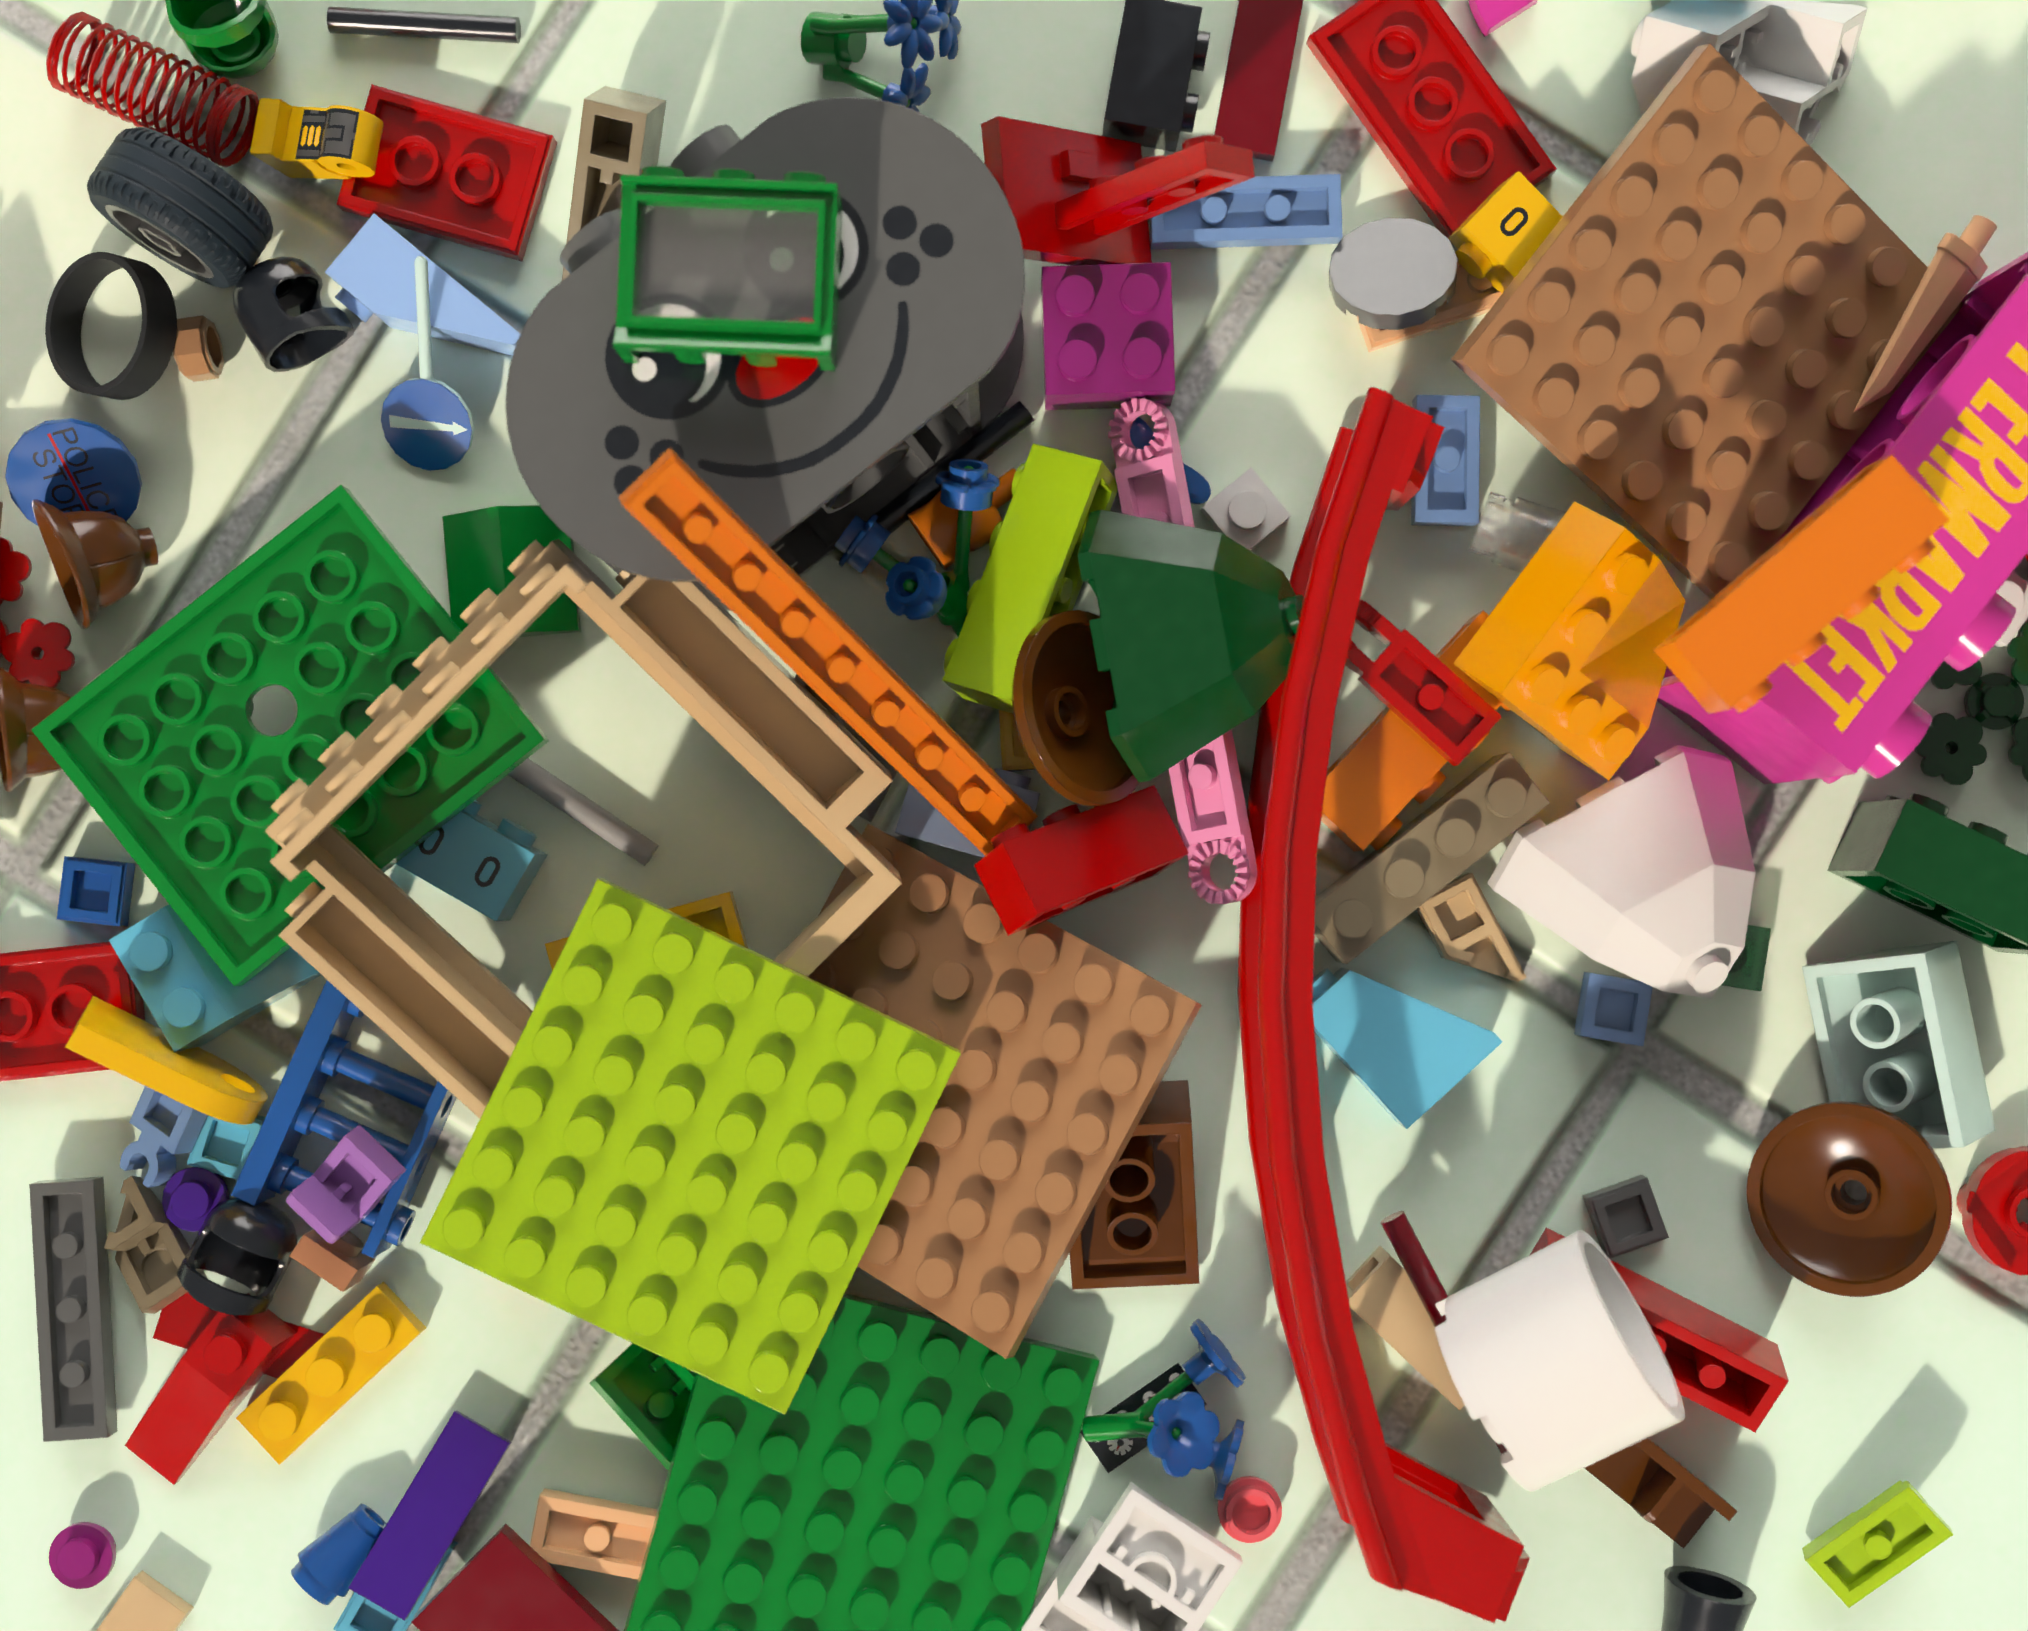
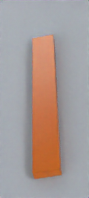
M671 448L661 455L618 497L620 503L985 856L994 849L990 841L993 837L1018 824L1026 823L1029 826L1038 817L1033 809Z

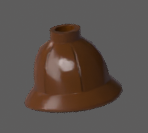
M38 499L32 501V509L72 615L81 629L90 627L99 610L114 604L128 595L140 581L145 567L158 565L157 546L149 527L134 529L122 517L103 511L63 512L55 506Z
M0 668V772L5 790L11 792L25 778L42 776L62 770L31 729L73 696L56 688L20 683L13 675Z

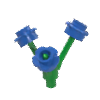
M973 459L953 460L949 463V471L939 472L935 477V482L941 484L940 502L949 508L958 510L955 559L952 571L937 572L935 570L936 564L923 556H914L908 563L899 562L884 551L881 547L891 532L876 522L879 518L877 514H873L867 522L856 515L834 545L844 553L838 561L841 567L847 563L862 574L871 560H874L889 571L886 577V585L889 590L885 594V602L893 614L896 616L904 614L909 620L926 619L936 615L942 625L951 626L957 637L960 635L968 614L966 604L967 592L970 589L968 565L973 511L985 510L992 506L993 492L996 491V487L1000 483L995 475L988 473V465L986 463Z

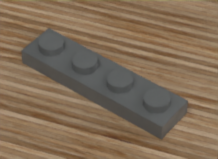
M104 1177L37 1181L29 1184L43 1442L108 1438L118 1432L108 1249L104 1248L107 1239Z

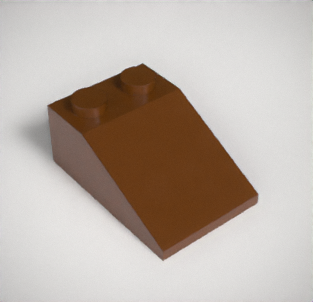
M1188 1080L1161 1081L1069 1253L1072 1290L1200 1284L1192 1120Z

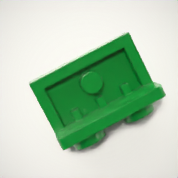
M631 1343L590 1382V1385L669 1471L696 1373Z

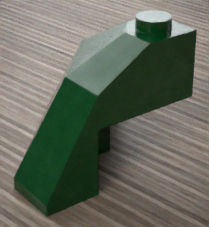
M1102 509L1090 512L1077 557L1081 579L1090 584L1098 600L1101 618L1089 620L1098 671L1105 672L1110 670L1115 699L1112 710L1105 711L1109 734L1139 783L1150 781L1255 715L1286 679L1304 597L1295 594L1282 570L1223 533Z

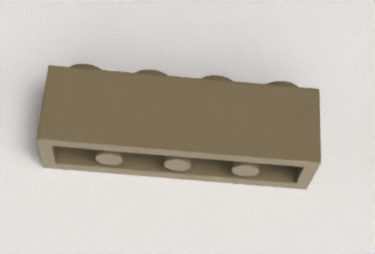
M1510 752L1493 756L1398 831L1383 847L1377 851L1374 850L1315 897V936L1336 962L1348 964L1550 804V802Z

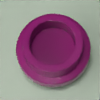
M79 1522L68 1526L54 1538L49 1549V1565L52 1573L62 1584L74 1589H86L97 1585L110 1574L116 1561V1543L112 1534L106 1528L91 1522Z

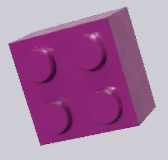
M1171 262L1042 266L1041 308L1045 411L1120 408L1123 402H1128L1131 398H1146L1159 402L1164 406H1171L1175 394Z

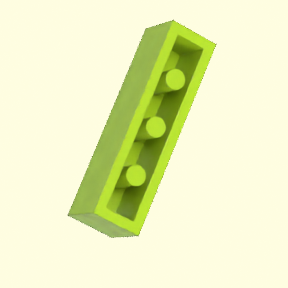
M1033 443L1026 463H1022L1017 468L1012 481L1010 505L1004 520L997 523L993 529L989 542L990 557L981 579L977 580L969 591L966 604L968 614L960 635L950 643L944 658L945 674L942 681L963 699L1013 714L1012 683L1021 646L1030 631L1043 619L1057 613L1073 610L1083 584L1077 553L1089 514L1101 509L1110 511L1117 494L1116 479L1102 460Z

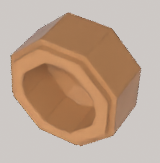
M203 315L177 319V334L173 356L179 371L193 382L218 379L222 374L224 366L222 342L215 323Z

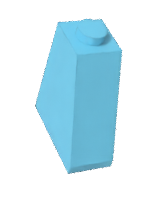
M1325 968L1313 977L1312 1002L1315 1033L1387 1113L1406 1129L1502 1043L1501 1039L1490 1030L1354 971L1340 968L1333 974L1328 968Z

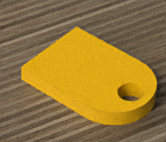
M92 996L65 1046L67 1049L192 1109L226 1122L242 1125L252 1124L268 1099V1095L261 1085L234 1065L199 1047L174 1052L160 1028L95 996Z

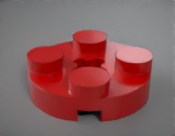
M2028 1146L2004 1149L1985 1159L1973 1171L1968 1183L1959 1189L1956 1197L1957 1208L1962 1214V1225L1972 1247L1990 1264L2018 1275H2028V1223L2018 1222L2016 1217L2020 1201L2024 1198L2028 1200Z

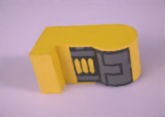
M260 98L250 154L289 178L351 179V177H371L375 175L383 121L371 113L349 106L331 105L327 108L291 106L281 99Z

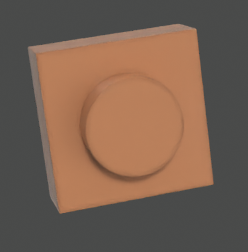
M313 1229L303 1234L289 1255L342 1292L360 1282L375 1261L374 1258L361 1253L364 1244L350 1231L331 1244L325 1241Z

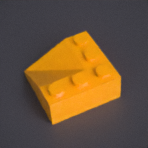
M1574 501L1453 664L1554 745L1609 781L1649 729L1667 667L1655 653L1654 649L1678 629L1686 600L1663 562L1626 527Z

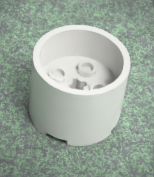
M1578 1230L1435 1304L1441 1316H1446V1322L1436 1326L1435 1331L1447 1368L1460 1397L1473 1421L1480 1418L1492 1439L1498 1444L1503 1443L1508 1452L1500 1455L1502 1466L1520 1486L1530 1492L1539 1490L1685 1419V1409L1677 1383L1648 1321L1610 1259L1595 1240L1583 1230Z

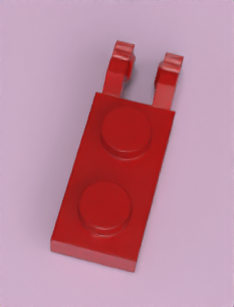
M1361 599L1355 621L1365 631L1386 644L1387 647L1372 661L1351 640L1345 665L1359 674L1358 681L1453 766L1459 765L1502 716L1406 629L1400 631L1373 608L1372 605Z

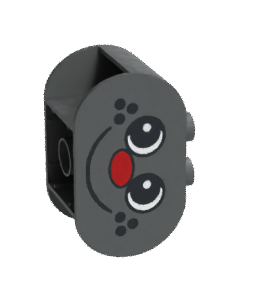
M857 97L827 98L802 103L769 117L742 139L739 138L731 126L725 124L716 126L689 143L670 165L672 168L683 171L684 177L712 178V173L715 170L740 169L753 173L755 180L783 181L786 173L804 171L823 175L826 177V182L838 184L843 207L836 371H822L817 358L778 356L776 366L761 367L749 364L745 355L707 354L706 363L689 364L678 361L673 352L640 351L639 363H625L613 348L616 329L621 210L616 209L606 212L589 222L569 240L562 250L560 262L570 275L552 288L538 303L520 334L510 362L505 406L507 429L512 452L519 471L531 494L543 511L574 542L592 555L603 560L617 574L624 570L631 574L669 582L697 581L727 611H731L620 503L618 498L669 448L801 577L836 549L835 543L856 515L867 522L873 514L880 511L979 433L1004 410L1019 378L1024 348L1021 310L1024 299L1025 268L1022 243L1017 224L1003 191L977 154L951 130L913 109L892 102ZM655 207L646 214L641 315L813 322L818 213Z

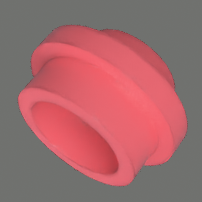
M1244 1476L1231 1481L1226 1486L1222 1501L1218 1500L1217 1512L1222 1527L1232 1538L1245 1543H1255L1268 1538L1275 1532L1281 1521L1282 1505L1276 1490L1271 1484L1259 1477Z

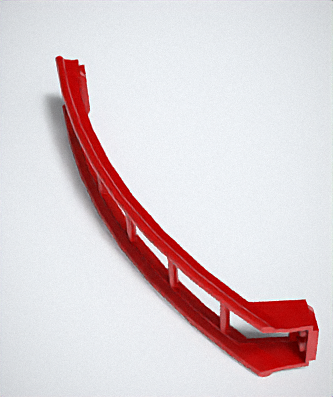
M1369 387L1355 429L1339 427L1289 580L1295 594L1302 595L1304 601L1287 676L1263 704L1259 713L1247 806L1257 864V880L1252 891L1244 899L1240 900L1237 991L1248 1139L1276 1304L1312 1436L1339 1516L1344 1522L1353 1526L1370 1577L1389 1588L1399 1591L1404 1589L1425 1596L1491 1623H1495L1496 1619L1506 1622L1530 1557L1524 1550L1523 1543L1486 1495L1389 1445L1384 1440L1353 1327L1324 1158L1312 1001L1317 849L1335 708L1369 558L1386 510L1398 511L1420 491L1445 428L1432 422L1434 416L1394 399V396L1387 391Z

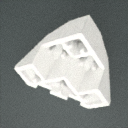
M1673 0L1647 14L1637 26L1633 36L1631 53L1636 57L1631 80L1641 115L1645 113L1697 46L1710 43L1811 147L1821 128L1820 120L1813 119L1812 117L1826 94L1831 91L1840 92L1851 70L1868 8L1852 4L1804 0Z
M1676 745L1655 756L1656 767L1625 783L1618 776L1575 799L1577 809L1548 825L1541 819H1538L1516 831L1487 882L1493 891L1599 963L1663 992L1712 999L1744 949L1756 874L1732 762L1725 755Z

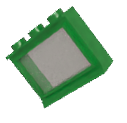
M667 166L644 167L641 169V175H620L622 197L616 329L613 348L625 363H639L640 351L673 352L678 361L689 364L706 363L707 354L745 355L749 364L761 367L776 366L778 356L817 358L822 371H836L843 207L837 183H828L823 175L804 171L786 173L783 181L755 180L753 173L740 169L715 170L712 173V178L684 177L683 171Z

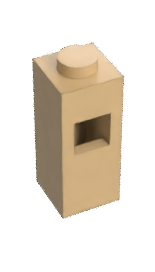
M1379 1246L1346 1281L1350 1308L1460 1411L1465 1404L1447 1368L1436 1336L1435 1327L1404 1267Z

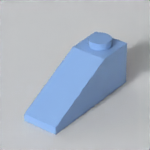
M376 214L369 218L325 271L329 277L342 287L335 298L366 323L375 314L390 328L418 334L414 262L416 257L423 256L428 262L431 337L513 356L520 333Z

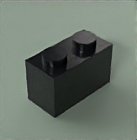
M1165 0L1125 1L1102 136L1141 143L1143 147L1176 152L1180 131L1193 132L1199 94L1190 93L1187 90L1191 70L1204 71L1211 33L1198 30L1202 7Z

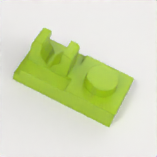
M1899 1480L1859 1510L1852 1512L1802 1548L1804 1559L1844 1604L1850 1608L1954 1534L1948 1524L1926 1502L1909 1481L1902 1482Z

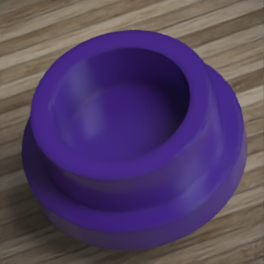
M189 1167L177 1172L169 1179L163 1190L162 1205L167 1218L176 1227L196 1232L200 1230L210 1211L220 1202L229 1199V1192L225 1181L219 1174L200 1167Z

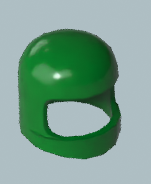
M165 0L171 26L182 39L187 50L204 70L212 71L220 78L225 77L237 80L253 76L261 71L275 56L279 34L274 14L267 0Z

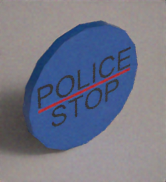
M73 418L44 421L25 431L8 455L5 478L11 499L25 517L37 526L38 524L32 509V501L36 499L53 505L63 512L103 511L120 516L125 521L137 509L142 487L137 461L121 439L97 424Z

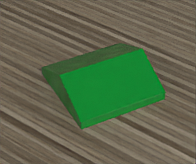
M540 505L494 506L442 516L451 618L463 631L468 624L460 615L487 588L498 596L516 578L507 568L535 540L546 548L552 541L560 539L574 553L573 540L551 520ZM563 592L520 637L581 632L579 606Z

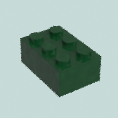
M1911 793L1909 799L1887 795L1885 800L1859 802L1827 871L1997 952L2028 955V855L2007 846L2006 844L2009 840L2007 834L1978 822H1970L1968 827L1946 817L1950 810L1949 807L1937 800L1916 793Z

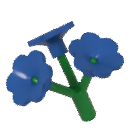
M1197 1319L1190 1326V1330L1198 1342L1199 1352L1182 1365L1185 1370L1135 1412L1086 1416L1083 1420L1082 1428L1087 1442L1141 1437L1147 1439L1150 1453L1162 1460L1165 1472L1172 1477H1185L1192 1468L1203 1470L1208 1466L1212 1467L1215 1477L1214 1499L1222 1501L1226 1486L1233 1472L1245 1421L1236 1419L1228 1436L1221 1442H1217L1214 1440L1219 1434L1220 1422L1215 1413L1205 1410V1403L1201 1395L1196 1392L1185 1391L1176 1400L1173 1398L1194 1382L1200 1385L1215 1372L1226 1376L1237 1388L1244 1384L1246 1377L1222 1341L1212 1334L1203 1321ZM1153 1415L1154 1422H1149V1417Z

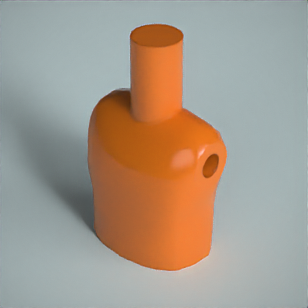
M1015 468L1010 469L998 478L1000 483L996 487V491L993 492L992 506L985 510L973 511L970 552L989 544L993 529L997 523L1003 521L998 508L1012 499L1011 488L1016 472ZM940 490L931 500L907 516L934 558L946 570L954 564L958 510L949 508L940 502Z

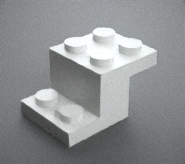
M1130 1482L1104 1523L1091 1515L1033 1603L1031 1614L1022 1626L1021 1631H1199L1242 1566L1243 1561L1240 1554Z

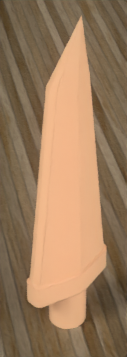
M1974 215L1960 238L1952 233L1944 235L1937 246L1936 254L1869 377L1854 412L1893 390L1976 282H1979L1988 268L1980 254L1997 229L1994 222L1983 216Z

